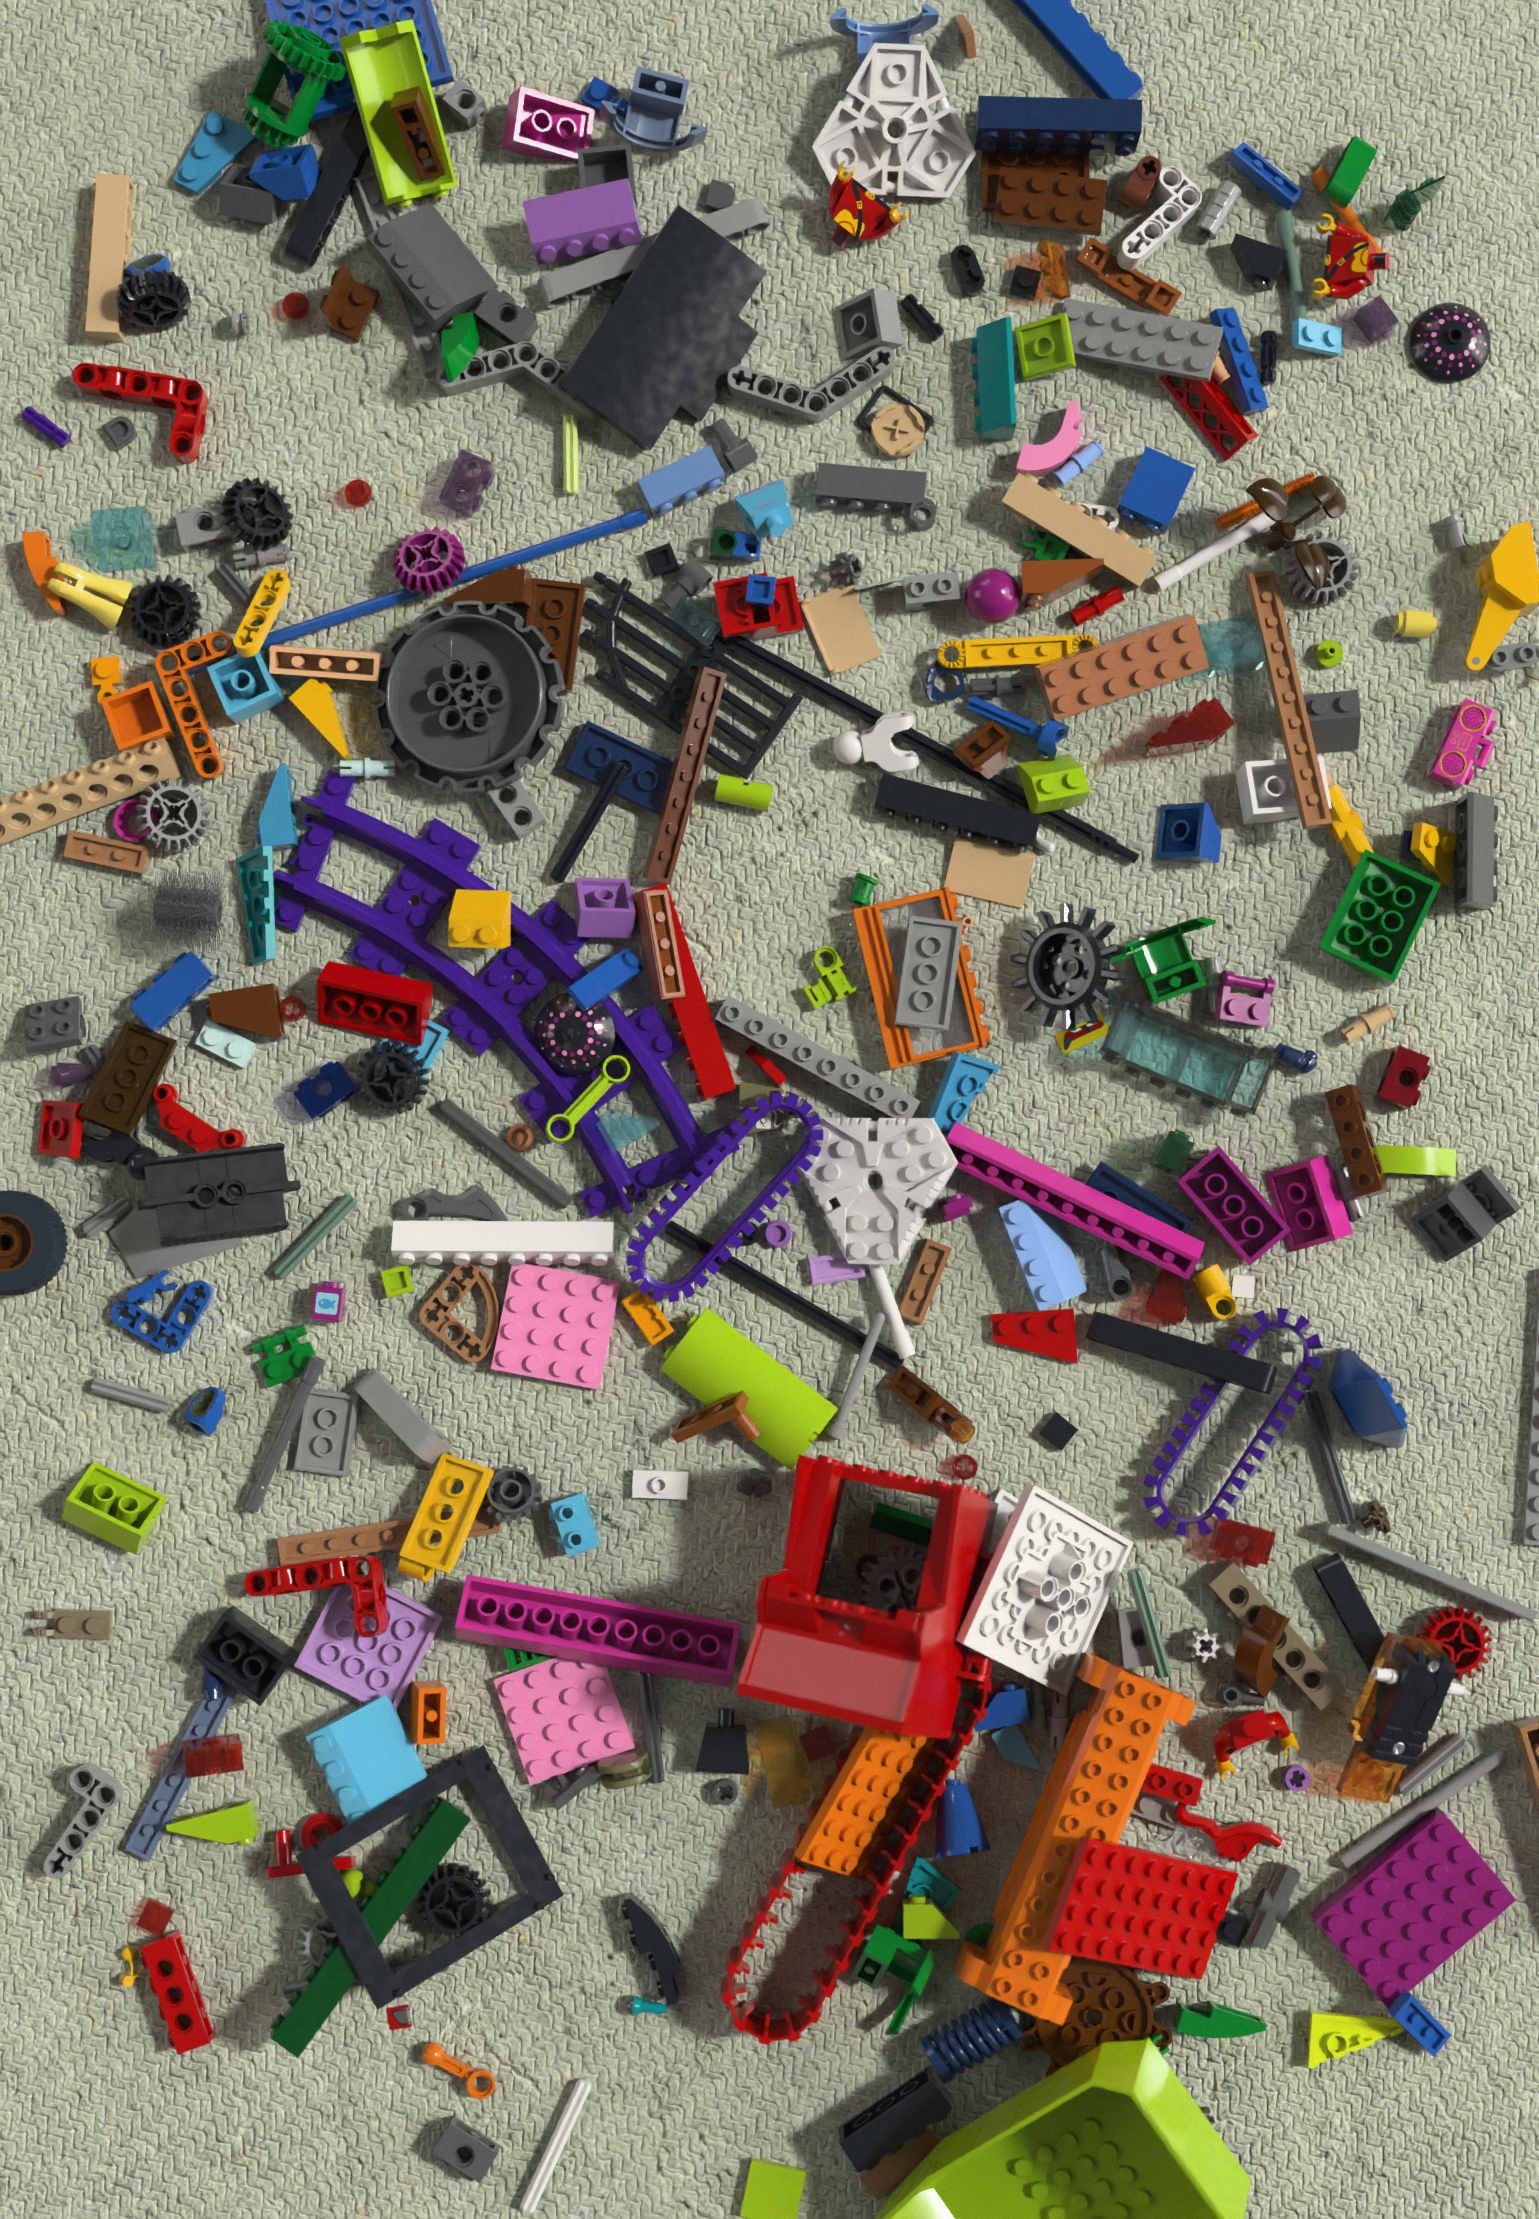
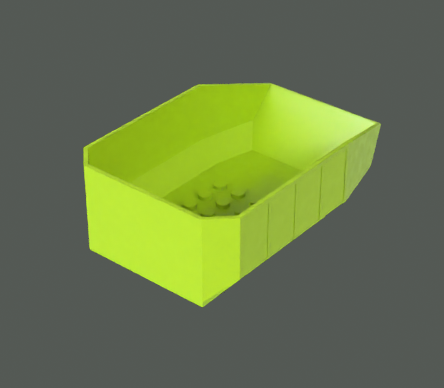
M1148 2037L1141 2041L1103 2042L1097 2048L1077 2060L1063 2066L1055 2073L1030 2088L1021 2091L1020 2094L990 2112H986L980 2118L960 2130L946 2136L894 2190L874 2219H1244L1251 2179Z

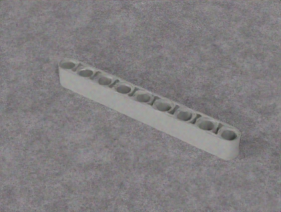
M751 198L698 218L730 243L760 233L770 225L760 198ZM658 233L642 238V243L615 248L543 275L538 279L537 283L546 307H560L627 282Z

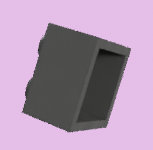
M631 143L577 149L581 188L628 178L636 208H638Z

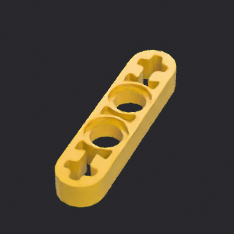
M275 569L269 571L264 576L233 639L239 656L252 657L260 651L291 587L285 571ZM265 600L274 601L269 606H261V603ZM255 620L264 621L260 626H250Z

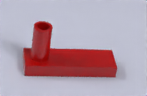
M290 1829L273 1831L276 1866L268 1867V1878L304 1874L299 1863H292ZM356 1856L332 1859L337 1870L357 1867Z

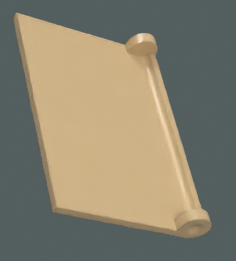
M841 585L813 598H806L800 601V605L831 676L882 656L852 586L844 587V585Z
M956 836L944 887L949 886L950 892L1023 908L1035 854L1029 852L1019 853L1007 847L993 846L982 841Z

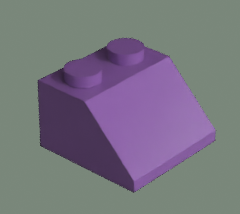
M575 877V925L577 937L632 938L635 907L630 880Z

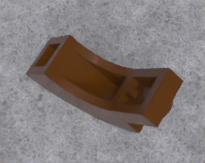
M1263 1604L1251 1628L1245 1627L1236 1650L1234 1667L1236 1677L1240 1683L1267 1698L1279 1674L1272 1668L1273 1653L1290 1618Z

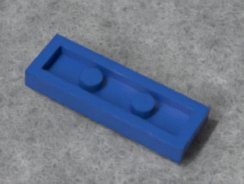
M1245 142L1233 150L1227 159L1238 172L1245 174L1254 182L1257 188L1264 190L1274 198L1278 205L1286 208L1288 211L1305 194L1302 189Z
M1405 1989L1387 2010L1433 2057L1451 2036L1420 2002Z

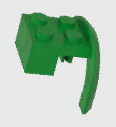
M1197 917L1122 945L1125 946L1126 952L1119 956L1111 957L1110 963L1125 959L1131 954L1146 997L1151 1005L1202 987L1206 983L1197 960L1191 957L1183 934L1216 923V920Z
M877 1924L851 1976L876 1989L884 1973L887 1972L909 1985L885 2032L886 2035H897L915 1998L918 1999L934 1967L935 1959L930 1948L928 1951H925L917 1943L907 1941L896 1935L892 1929Z

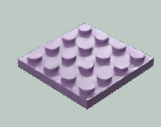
M350 1585L336 1586L294 1666L364 1703L388 1694L397 1711L445 1616L384 1585L389 1620L387 1631L375 1637H362L355 1627L352 1587ZM370 1617L368 1626L372 1631L376 1628V1621Z

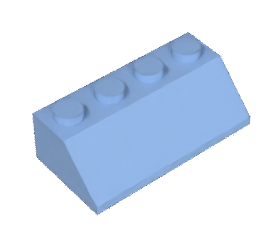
M1022 1199L996 1209L1036 1311L1044 1310L1088 1291L1059 1217Z

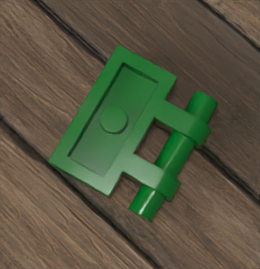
M304 1324L297 1327L289 1326L282 1333L274 1336H264L261 1338V1341L252 1344L255 1354L266 1351L268 1354V1359L259 1362L268 1388L302 1375L310 1356H317L312 1342L303 1345L300 1343L299 1337L308 1334ZM289 1342L292 1349L278 1354L276 1346Z

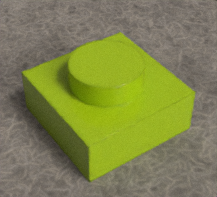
M409 1265L380 1271L387 1298L415 1291Z

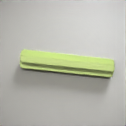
M573 414L563 416V490L567 495L578 493V419Z

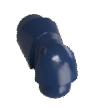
M1279 1042L1271 1055L1278 1061V1064L1296 1068L1301 1071V1074H1307L1317 1066L1318 1056L1314 1051L1306 1050L1303 1053V1051L1284 1045Z
M200 1663L203 1666L201 1693H203L205 1701L222 1698V1678Z

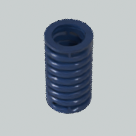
M994 1997L987 1999L988 2007L984 2002L979 2003L978 2009L984 2021L975 2008L969 2009V2015L975 2027L967 2014H960L959 2019L966 2033L958 2020L952 2019L950 2024L957 2039L949 2026L943 2024L941 2030L949 2047L937 2030H933L931 2034L929 2033L920 2038L929 2060L944 2084L955 2079L957 2073L959 2075L964 2074L966 2068H974L975 2062L981 2064L984 2062L985 2057H993L994 2051L1000 2053L1003 2050V2045L1010 2047L1013 2041L1015 2043L1024 2039V2035L1007 2003ZM933 2041L935 2042V2044H936V2046H937L935 2049H934V2047H933L932 2044H931V2042H933ZM938 2052L942 2054L944 2060L941 2059Z

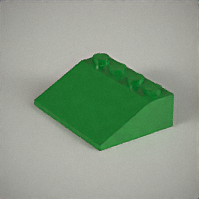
M1365 849L1318 948L1361 974L1390 987L1396 980L1441 883Z

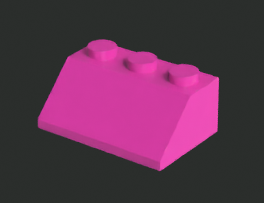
M1328 1155L1266 1174L1279 1216L1291 1229L1286 1234L1291 1252L1330 1242L1353 1233Z

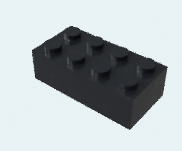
M929 2065L838 2127L839 2144L858 2174L863 2170L870 2171L880 2163L879 2159L888 2153L893 2155L900 2151L904 2146L903 2143L911 2137L917 2139L927 2131L926 2127L933 2122L940 2123L948 2118L951 2114L950 2111L953 2109L950 2093L932 2065Z

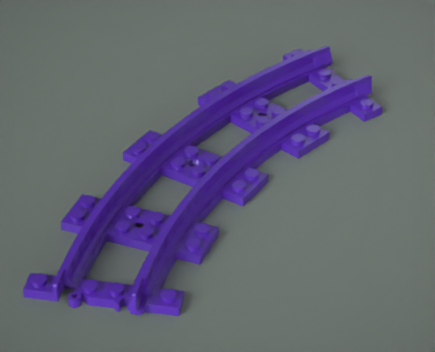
M329 770L319 797L308 795L301 796L300 799L306 805L323 810L324 822H319L317 817L310 813L304 816L303 823L312 830L305 832L296 857L289 861L292 866H296V875L278 869L273 872L274 885L283 890L274 912L275 924L299 932L307 908L313 909L362 933L348 956L370 970L401 977L409 963H411L458 998L455 1004L441 1017L443 1022L480 1056L500 1037L540 1082V1084L520 1097L519 1100L546 1136L545 1127L549 1119L556 1114H563L597 1078L596 1070L598 1068L583 1074H566L552 1068L540 1056L535 1044L534 1033L519 1019V1015L554 978L568 989L589 973L574 956L591 938L577 937L575 920L553 900L534 919L511 902V937L514 940L483 974L476 979L457 962L426 941L425 938L452 894L455 895L456 889L495 890L468 871L482 848L481 845L436 818L433 819L419 841L385 822L347 806L356 780L350 777H340L339 773ZM309 819H313L312 823H308ZM336 832L364 843L405 864L377 910L343 892L318 882ZM412 896L419 897L420 902L418 905L413 906L410 904ZM515 973L521 974V982L514 983L512 976ZM611 997L601 1001L610 1011L616 1029L615 1044L609 1057L620 1055L627 1059L630 1064V1073L623 1083L612 1085L574 1126V1131L583 1143L604 1181L580 1193L591 1218L617 1206H620L625 1214L632 1213L633 1210L623 1190L624 1187L634 1183L636 1188L634 1192L635 1199L639 1202H644L648 1198V1192L644 1189L645 1187L656 1189L675 1179H683L682 1175L688 1166H692L697 1175L699 1170L693 1163L699 1156L707 1162L711 1159L705 1152V1149L711 1143L718 1149L723 1146L716 1138L722 1130L729 1136L733 1135L731 1128L726 1125L703 1136L683 1097L662 1066L664 1061L684 1047L652 1003L628 1019ZM611 1061L607 1063L606 1073L613 1079H619L624 1076L625 1069L622 1063ZM640 1080L667 1124L678 1148L629 1170L595 1111ZM556 1120L551 1123L550 1130L554 1137L559 1138L568 1132L570 1127L565 1121ZM737 1144L728 1155L740 1150L739 1145ZM639 1192L644 1193L643 1198L638 1197Z

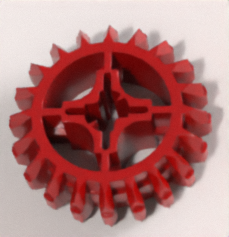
M1450 1605L1446 1606L1445 1614L1440 1608L1435 1609L1437 1618L1430 1614L1426 1615L1430 1624L1420 1623L1419 1626L1425 1630V1633L1416 1634V1638L1423 1640V1643L1416 1645V1649L1427 1652L1428 1649L1434 1650V1644H1438L1443 1647L1444 1653L1448 1655L1454 1664L1459 1662V1658L1464 1652H1472L1464 1662L1455 1665L1456 1674L1454 1677L1458 1682L1462 1681L1463 1673L1467 1678H1473L1471 1669L1479 1673L1482 1672L1481 1667L1478 1665L1479 1662L1489 1663V1660L1483 1657L1484 1652L1492 1653V1649L1485 1646L1486 1643L1492 1642V1637L1483 1636L1489 1631V1627L1486 1625L1480 1626L1483 1621L1482 1617L1477 1616L1473 1618L1474 1611L1468 1609L1464 1613V1607L1457 1606L1454 1612L1453 1607ZM1453 1622L1452 1625H1449V1629L1445 1634H1436L1443 1625ZM1463 1622L1471 1629L1474 1643L1465 1640L1464 1629H1462ZM1455 1638L1465 1646L1458 1645L1457 1647L1454 1646L1453 1649V1647L1443 1641L1450 1642L1451 1639L1454 1640Z

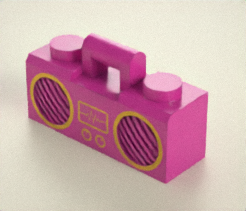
M1464 699L1458 705L1427 777L1455 790L1461 788L1463 784L1468 785L1474 774V770L1470 769L1471 766L1484 769L1495 743L1483 737L1485 735L1489 736L1495 726L1496 721L1492 720L1495 711L1469 699ZM1477 745H1480L1482 747L1478 757H1472Z

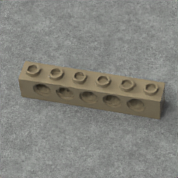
M1228 1560L1205 1581L1210 1587L1206 1592L1217 1604L1222 1601L1228 1607L1225 1613L1236 1625L1241 1622L1244 1627L1251 1628L1253 1623L1249 1622L1248 1614L1253 1609L1260 1610L1263 1604L1275 1609L1231 1560ZM1234 1588H1240L1242 1591V1597L1237 1602H1231L1229 1598L1230 1591ZM1287 1624L1274 1650L1272 1666L1274 1667L1278 1664L1284 1670L1281 1676L1291 1687L1297 1685L1303 1692L1300 1697L1310 1708L1316 1706L1322 1711L1346 1688L1293 1628ZM1296 1651L1298 1654L1297 1661L1294 1664L1288 1665L1285 1661L1287 1653ZM1309 1672H1315V1683L1309 1686L1305 1685V1675Z

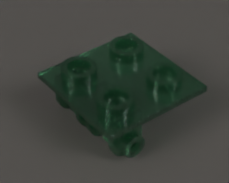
M1445 176L1436 180L1434 177L1423 181L1419 188L1413 191L1406 189L1397 194L1395 201L1389 207L1384 221L1392 219L1399 231H1407L1419 213L1421 205L1434 198Z

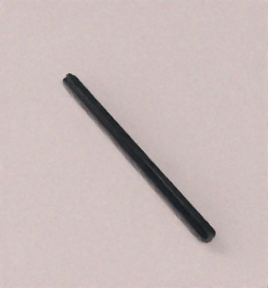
M669 1221L664 1229L665 1234L702 1256L713 1246L710 1242L674 1221ZM732 1255L726 1262L718 1256L714 1259L721 1267L862 1349L867 1337L863 1332ZM878 1341L876 1342L872 1356L895 1369H899L904 1359H900L897 1352Z

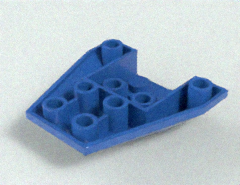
M1349 1348L1338 1350L1328 1389L1353 1435L1388 1447L1401 1448L1408 1428L1404 1420L1407 1418V1414L1399 1402L1395 1403L1391 1393L1394 1391L1391 1384L1385 1377L1381 1378L1375 1370L1359 1358L1354 1350L1351 1351Z

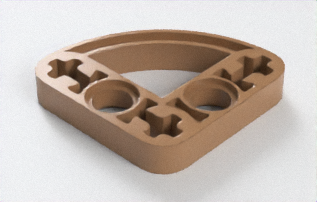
M469 1263L456 1266L422 1307L419 1317L424 1326L468 1362L476 1363L482 1361L487 1356L496 1340L500 1325V1304L495 1287L488 1275L478 1264ZM472 1266L474 1268L472 1271L474 1278H466L462 1284L467 1286L463 1291L459 1284L451 1280L454 1276L457 1280H460L464 1274L461 1269ZM477 1282L485 1295L488 1308V1322L483 1339H480L451 1314ZM448 1286L455 1287L458 1292V1297L453 1302H447L443 1298V1290ZM438 1298L440 1303L449 1307V1309L445 1312L444 1308H441L437 1313L439 1320L428 1322L426 1320L428 1318L426 1311L428 1309L434 1310L439 1305L434 1303V1300ZM450 1325H456L461 1330V1336L456 1341H451L446 1336V1330ZM467 1334L471 1336L467 1340L468 1343L473 1346L478 1343L481 1346L479 1348L481 1353L479 1357L477 1355L470 1357L468 1355L470 1349L465 1345L461 1349L457 1347L458 1344L464 1341Z

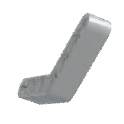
M529 341L474 355L469 365L463 371L464 380H461L459 375L454 381L447 383V376L443 365L436 372V379L441 391L449 396L526 375L586 420L595 421L600 418L570 393H565L563 388L559 386L569 370ZM526 353H530L534 356L533 359L528 362L520 360L521 357ZM499 361H506L508 363L503 369L495 368V364ZM474 368L482 370L480 375L474 377L470 376L469 372ZM547 369L555 371L554 375L549 378L543 377L542 373Z
M880 346L815 390L744 366H736L728 373V389L731 395L736 398L811 423H820L888 378L894 370L895 354L889 347ZM878 360H881L882 362L888 361L887 365H885L884 363L878 364ZM858 373H863L867 376V379L859 382L854 379V376ZM740 379L744 380V382L740 383V386L735 383L739 382ZM752 382H754L753 391L750 390V387H752ZM763 386H768L772 389V392L763 395L758 390ZM835 388H841L845 391V394L837 397L831 391ZM791 394L796 396L798 400L794 403H787L784 397ZM813 403H819L823 406V409L815 412L809 406Z

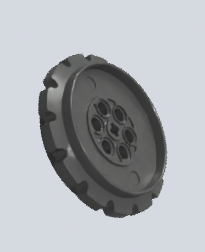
M457 601L453 603V609L448 613L441 606L426 611L415 618L416 629L414 631H408L404 628L393 639L387 648V653L391 655V661L388 664H380L379 681H375L374 692L382 696V701L374 705L378 731L383 736L391 735V740L387 743L386 748L401 767L409 770L415 766L414 777L438 790H444L447 784L452 783V790L457 794H482L485 792L486 785L490 782L497 789L511 785L523 777L522 767L525 764L536 767L545 757L552 746V743L547 739V735L552 731L558 732L562 723L565 704L561 700L556 699V695L565 689V684L559 662L556 659H547L548 654L552 651V647L534 625L522 628L524 619L521 615L497 604L494 605L491 611H486V606L481 601ZM463 668L462 676L459 679H453L452 674L454 670ZM484 669H489V677L484 681H480V672ZM444 690L448 691L446 700L438 702V694ZM468 693H471L473 695L471 696L472 701L470 702L466 701V699H468L466 697ZM496 693H501L500 702L496 705H491V697ZM458 714L459 722L455 726H449L450 717ZM486 716V723L482 727L476 728L475 721L477 718Z

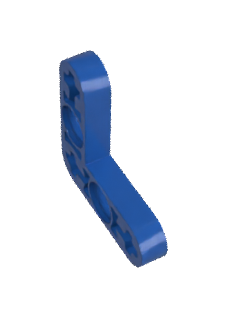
M206 1281L192 1282L187 1287L167 1322L129 1301L115 1303L111 1310V1317L118 1325L167 1353L178 1352L186 1344L214 1295L213 1288ZM204 1286L203 1292L206 1294V1297L199 1298L195 1305L200 1306L199 1310L193 1305L186 1304L187 1299L190 1302L194 1301L197 1295L194 1289ZM128 1306V1312L131 1315L138 1316L139 1312L142 1315L136 1322L128 1317L121 1319L122 1314L119 1312V1309ZM183 1309H189L193 1313V1320L187 1325L182 1324L179 1320V1313ZM145 1319H151L155 1323V1331L150 1335L145 1334L141 1329V1324ZM162 1326L165 1327L162 1333L168 1336H172L174 1333L177 1335L175 1337V1340L178 1342L177 1345L168 1347L169 1341L163 1337H159L158 1341L155 1340L161 1333Z

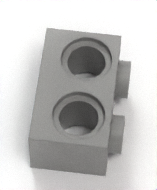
M519 780L504 788L497 789L494 786L487 791L491 797L487 801L495 814L502 813L506 819L502 824L511 837L516 834L521 840L547 822ZM506 791L514 793V799L510 803L500 801L501 795ZM521 813H526L530 816L529 822L523 826L517 825L515 823L516 817Z

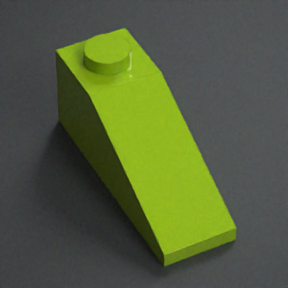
M252 1799L174 1819L166 1825L167 1831L225 1844L237 1842V1846L253 1842V1837H256L260 1832Z

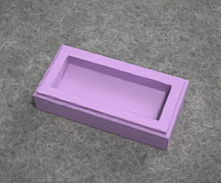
M843 1253L807 1258L811 1285L866 1277L864 1264H848Z

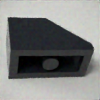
M1236 233L1230 250L1246 282L1252 283L1257 289L1272 290L1287 251Z

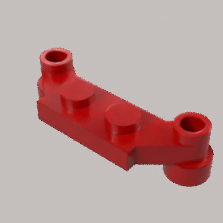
M161 1084L154 1089L153 1096L161 1116L159 1125L199 1152L244 1147L246 1139L241 1131L229 1129L220 1132L176 1102L178 1091L174 1086ZM166 1090L167 1095L162 1099L161 1092ZM234 1135L235 1141L229 1144L228 1138Z

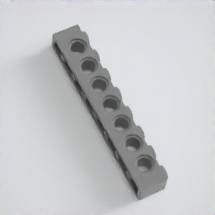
M729 995L715 1018L716 1023L888 1118H912L921 1102Z

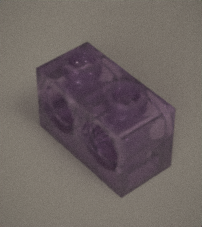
M461 449L439 496L441 504L472 518L474 511L478 512L483 504L484 497L482 494L485 487L489 488L494 480L495 473L493 472L491 462ZM473 468L481 470L477 477H469L468 472ZM467 492L470 494L468 500L464 502L456 500L460 493Z

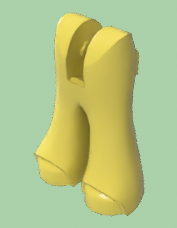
M57 562L54 572L71 580L72 583L69 585L58 579L50 578L47 588L60 597L82 607L94 615L104 626L113 631L123 607L85 591L84 588L96 591L124 605L133 583L126 580L99 576L73 565Z

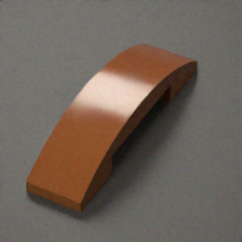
M1090 237L1077 257L1076 262L1093 277L1124 298L1147 310L1168 317L1182 292L1160 279L1156 282L1136 269L1130 271L1122 269L1117 263V257L1112 255L1113 250Z

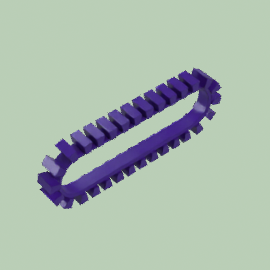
M1277 1308L1278 1321L1268 1323L1265 1311L1261 1310L1253 1314L1261 1325L1259 1328L1252 1332L1242 1324L1237 1331V1335L1240 1338L1248 1340L1243 1347L1233 1338L1227 1348L1232 1353L1246 1357L1263 1333L1277 1328L1290 1330L1303 1343L1304 1357L1302 1363L1210 1507L1202 1515L1186 1519L1175 1516L1168 1510L1163 1498V1489L1167 1479L1229 1383L1209 1377L1211 1381L1220 1384L1216 1391L1206 1382L1203 1384L1199 1392L1211 1399L1207 1405H1204L1197 1397L1194 1398L1190 1407L1200 1412V1416L1195 1420L1187 1411L1185 1412L1180 1421L1184 1425L1192 1427L1186 1435L1176 1426L1171 1436L1181 1441L1182 1444L1177 1450L1167 1440L1162 1451L1173 1456V1458L1167 1464L1158 1455L1152 1465L1164 1472L1159 1479L1146 1473L1143 1483L1146 1487L1157 1488V1497H1146L1143 1499L1148 1511L1158 1507L1162 1508L1164 1513L1154 1521L1165 1531L1173 1519L1179 1522L1175 1535L1178 1537L1190 1538V1524L1198 1525L1200 1535H1208L1213 1530L1206 1520L1213 1513L1223 1523L1230 1514L1227 1510L1218 1507L1221 1501L1224 1499L1234 1508L1240 1499L1238 1496L1228 1492L1232 1484L1242 1493L1249 1485L1246 1480L1237 1477L1240 1471L1243 1470L1251 1478L1254 1477L1258 1468L1247 1463L1249 1457L1252 1455L1261 1464L1263 1463L1268 1454L1266 1451L1256 1448L1258 1443L1262 1440L1272 1449L1277 1439L1275 1436L1265 1432L1271 1425L1281 1435L1286 1427V1423L1275 1418L1276 1415L1281 1411L1290 1420L1296 1409L1286 1404L1285 1401L1290 1396L1300 1405L1306 1395L1304 1392L1294 1389L1298 1381L1307 1390L1313 1385L1315 1381L1313 1377L1303 1374L1307 1367L1318 1372L1321 1371L1322 1358L1310 1357V1349L1323 1348L1318 1333L1305 1339L1303 1333L1312 1325L1304 1316L1300 1315L1295 1326L1288 1323L1291 1315L1289 1309Z

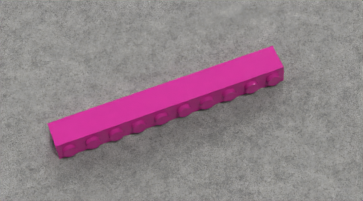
M955 1122L946 1139L958 1161L956 1168L1188 1280L1200 1259L1205 1242Z

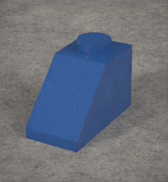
M1007 1682L1000 1685L1001 1689H995L985 1703L988 1712L983 1721H977L974 1727L975 1731L1031 1722L1023 1685H1017V1682Z

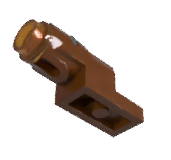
M904 1365L900 1367L886 1385L889 1390L955 1443L965 1444L973 1437L975 1426L972 1420Z

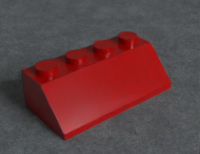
M328 961L317 978V1022L422 1046L432 1009L433 984Z

